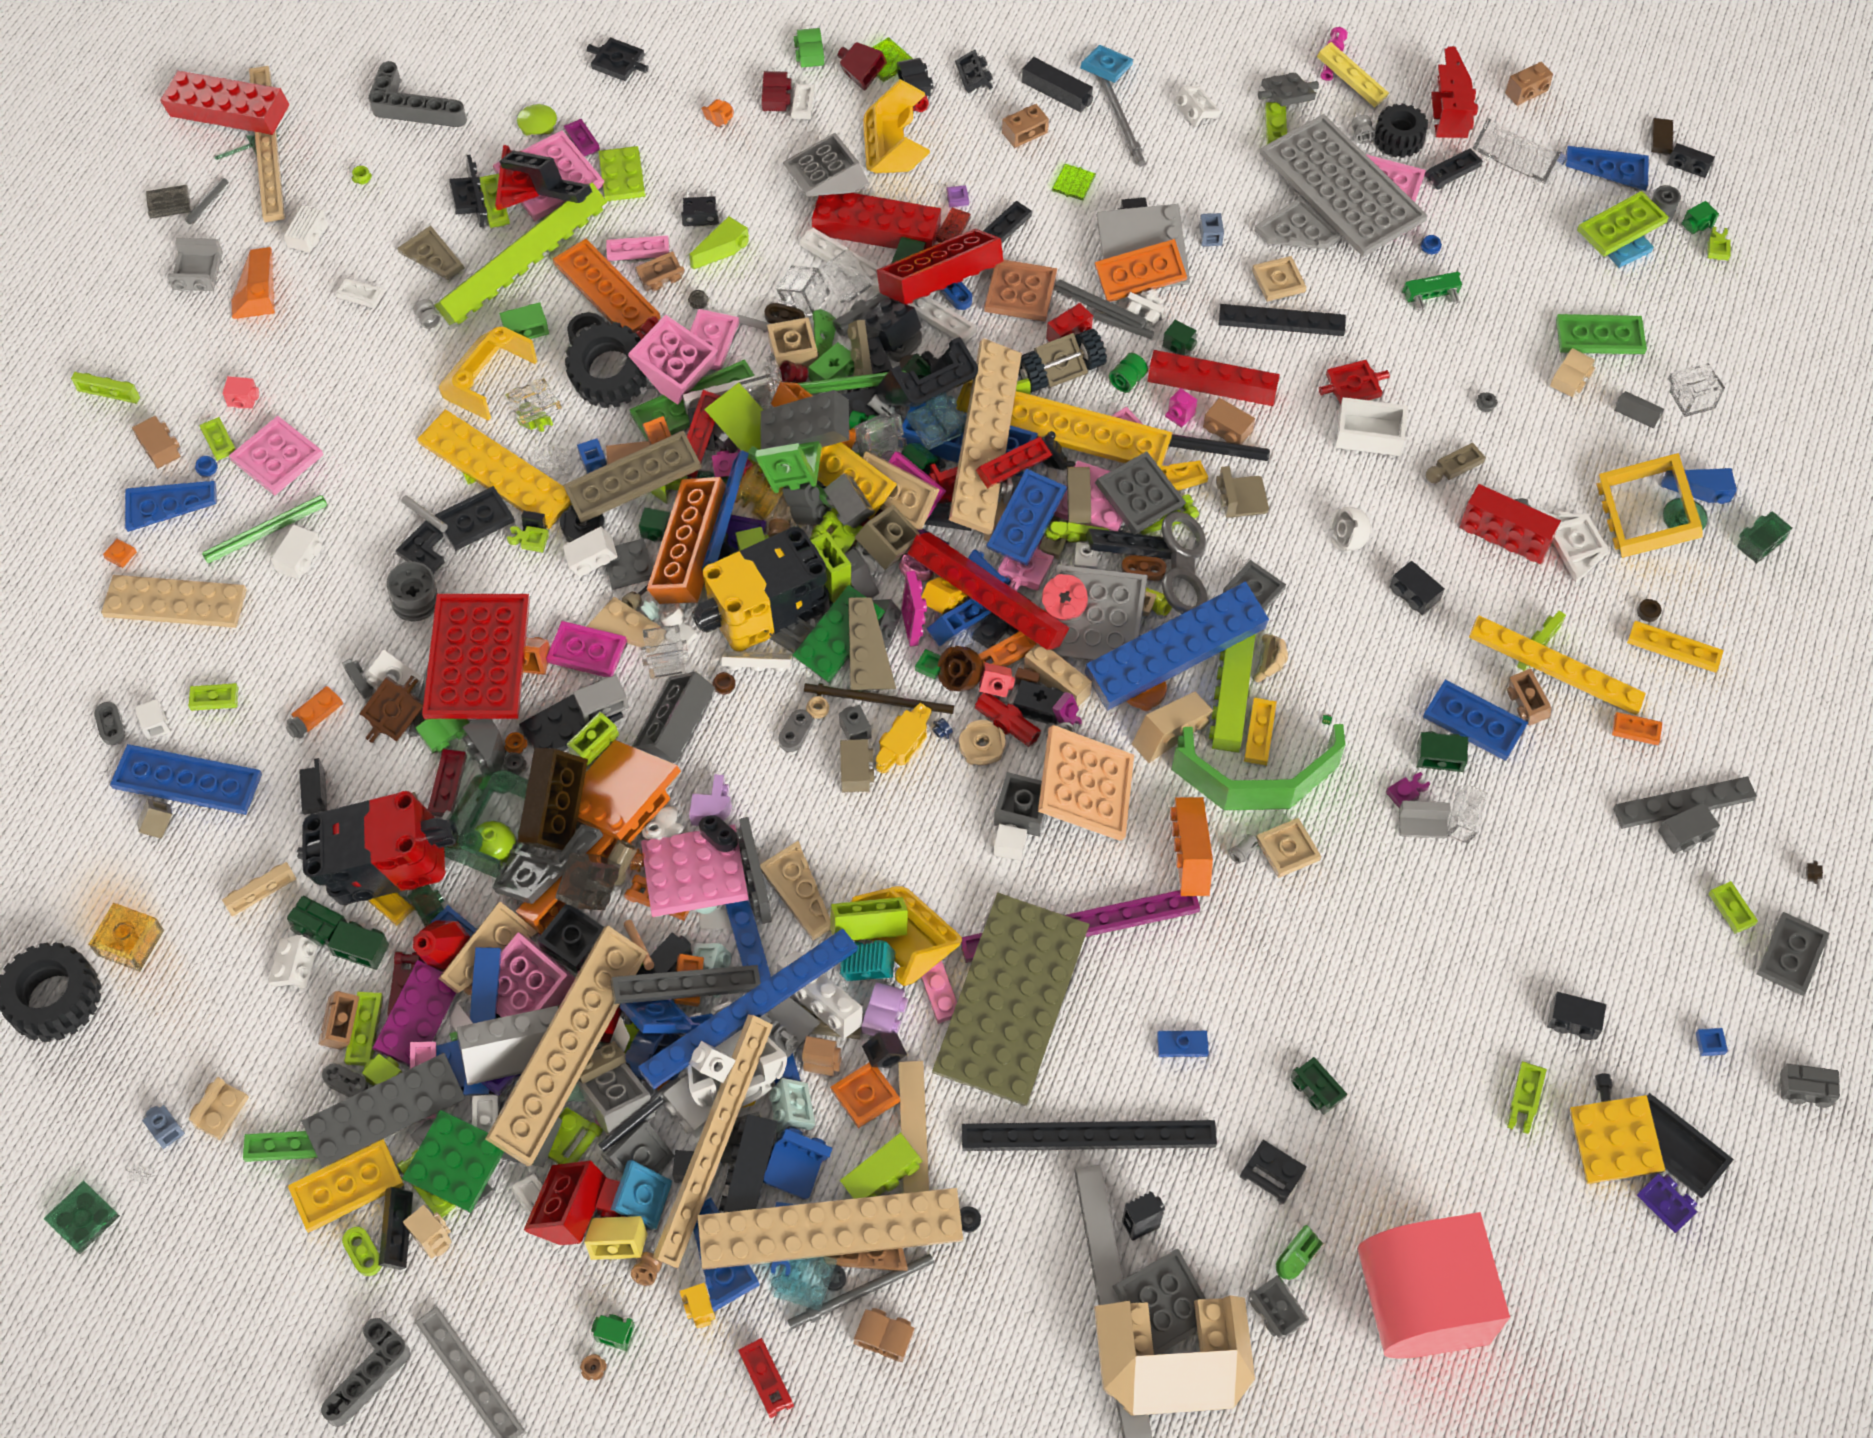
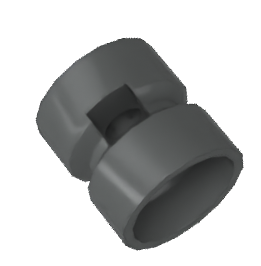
M1669 185L1656 188L1652 197V201L1669 217L1665 224L1672 221L1681 200L1680 192L1675 187Z

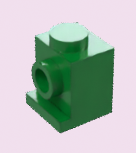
M1705 200L1687 210L1682 225L1693 235L1700 230L1704 231L1708 227L1710 229L1713 228L1719 213Z
M609 1314L608 1317L600 1315V1317L595 1318L591 1332L594 1333L593 1336L596 1342L626 1351L635 1328L633 1320L627 1318L625 1323L623 1322L624 1319L617 1315Z

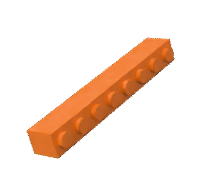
M666 790L663 791L622 840L631 843L668 803L670 797ZM602 832L603 837L533 904L523 902L515 911L517 915L538 931L537 933L542 934L566 902L573 905L596 880V869L600 865L605 864L618 839Z

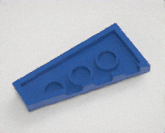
M1567 146L1566 167L1644 191L1647 190L1649 155Z
M711 1197L704 1201L699 1215L720 1213ZM697 1219L693 1232L701 1260L699 1226ZM750 1265L703 1270L714 1312L760 1286Z

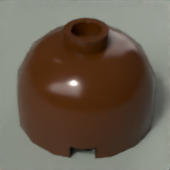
M949 647L941 654L938 661V667H941V674H938L939 680L949 691L964 692L973 689L983 676L984 667L982 659L977 652L969 647Z

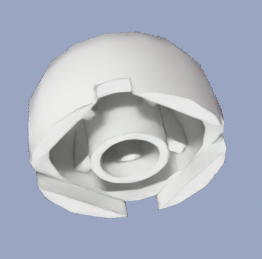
M1355 507L1338 508L1334 512L1330 523V530H1334L1335 538L1331 537V541L1334 547L1340 551L1357 550L1364 546L1372 532V526L1367 514Z

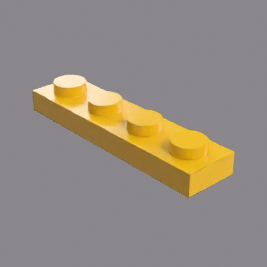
M1634 621L1627 641L1628 644L1715 673L1719 669L1724 652L1722 649L1638 621Z

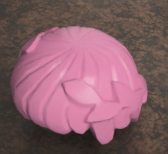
M903 555L899 563V569L904 576H906V572L915 571L917 580L927 581L933 575L932 570L910 555Z

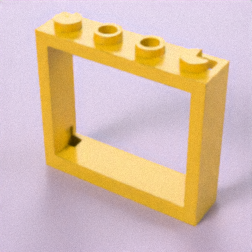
M1679 453L1599 474L1600 482L1596 483L1599 496H1604L1605 501H1601L1604 514L1609 513L1610 519H1607L1610 532L1614 531L1616 537L1612 538L1615 550H1620L1622 558L1703 537L1702 524ZM1672 470L1689 524L1625 540L1610 486Z

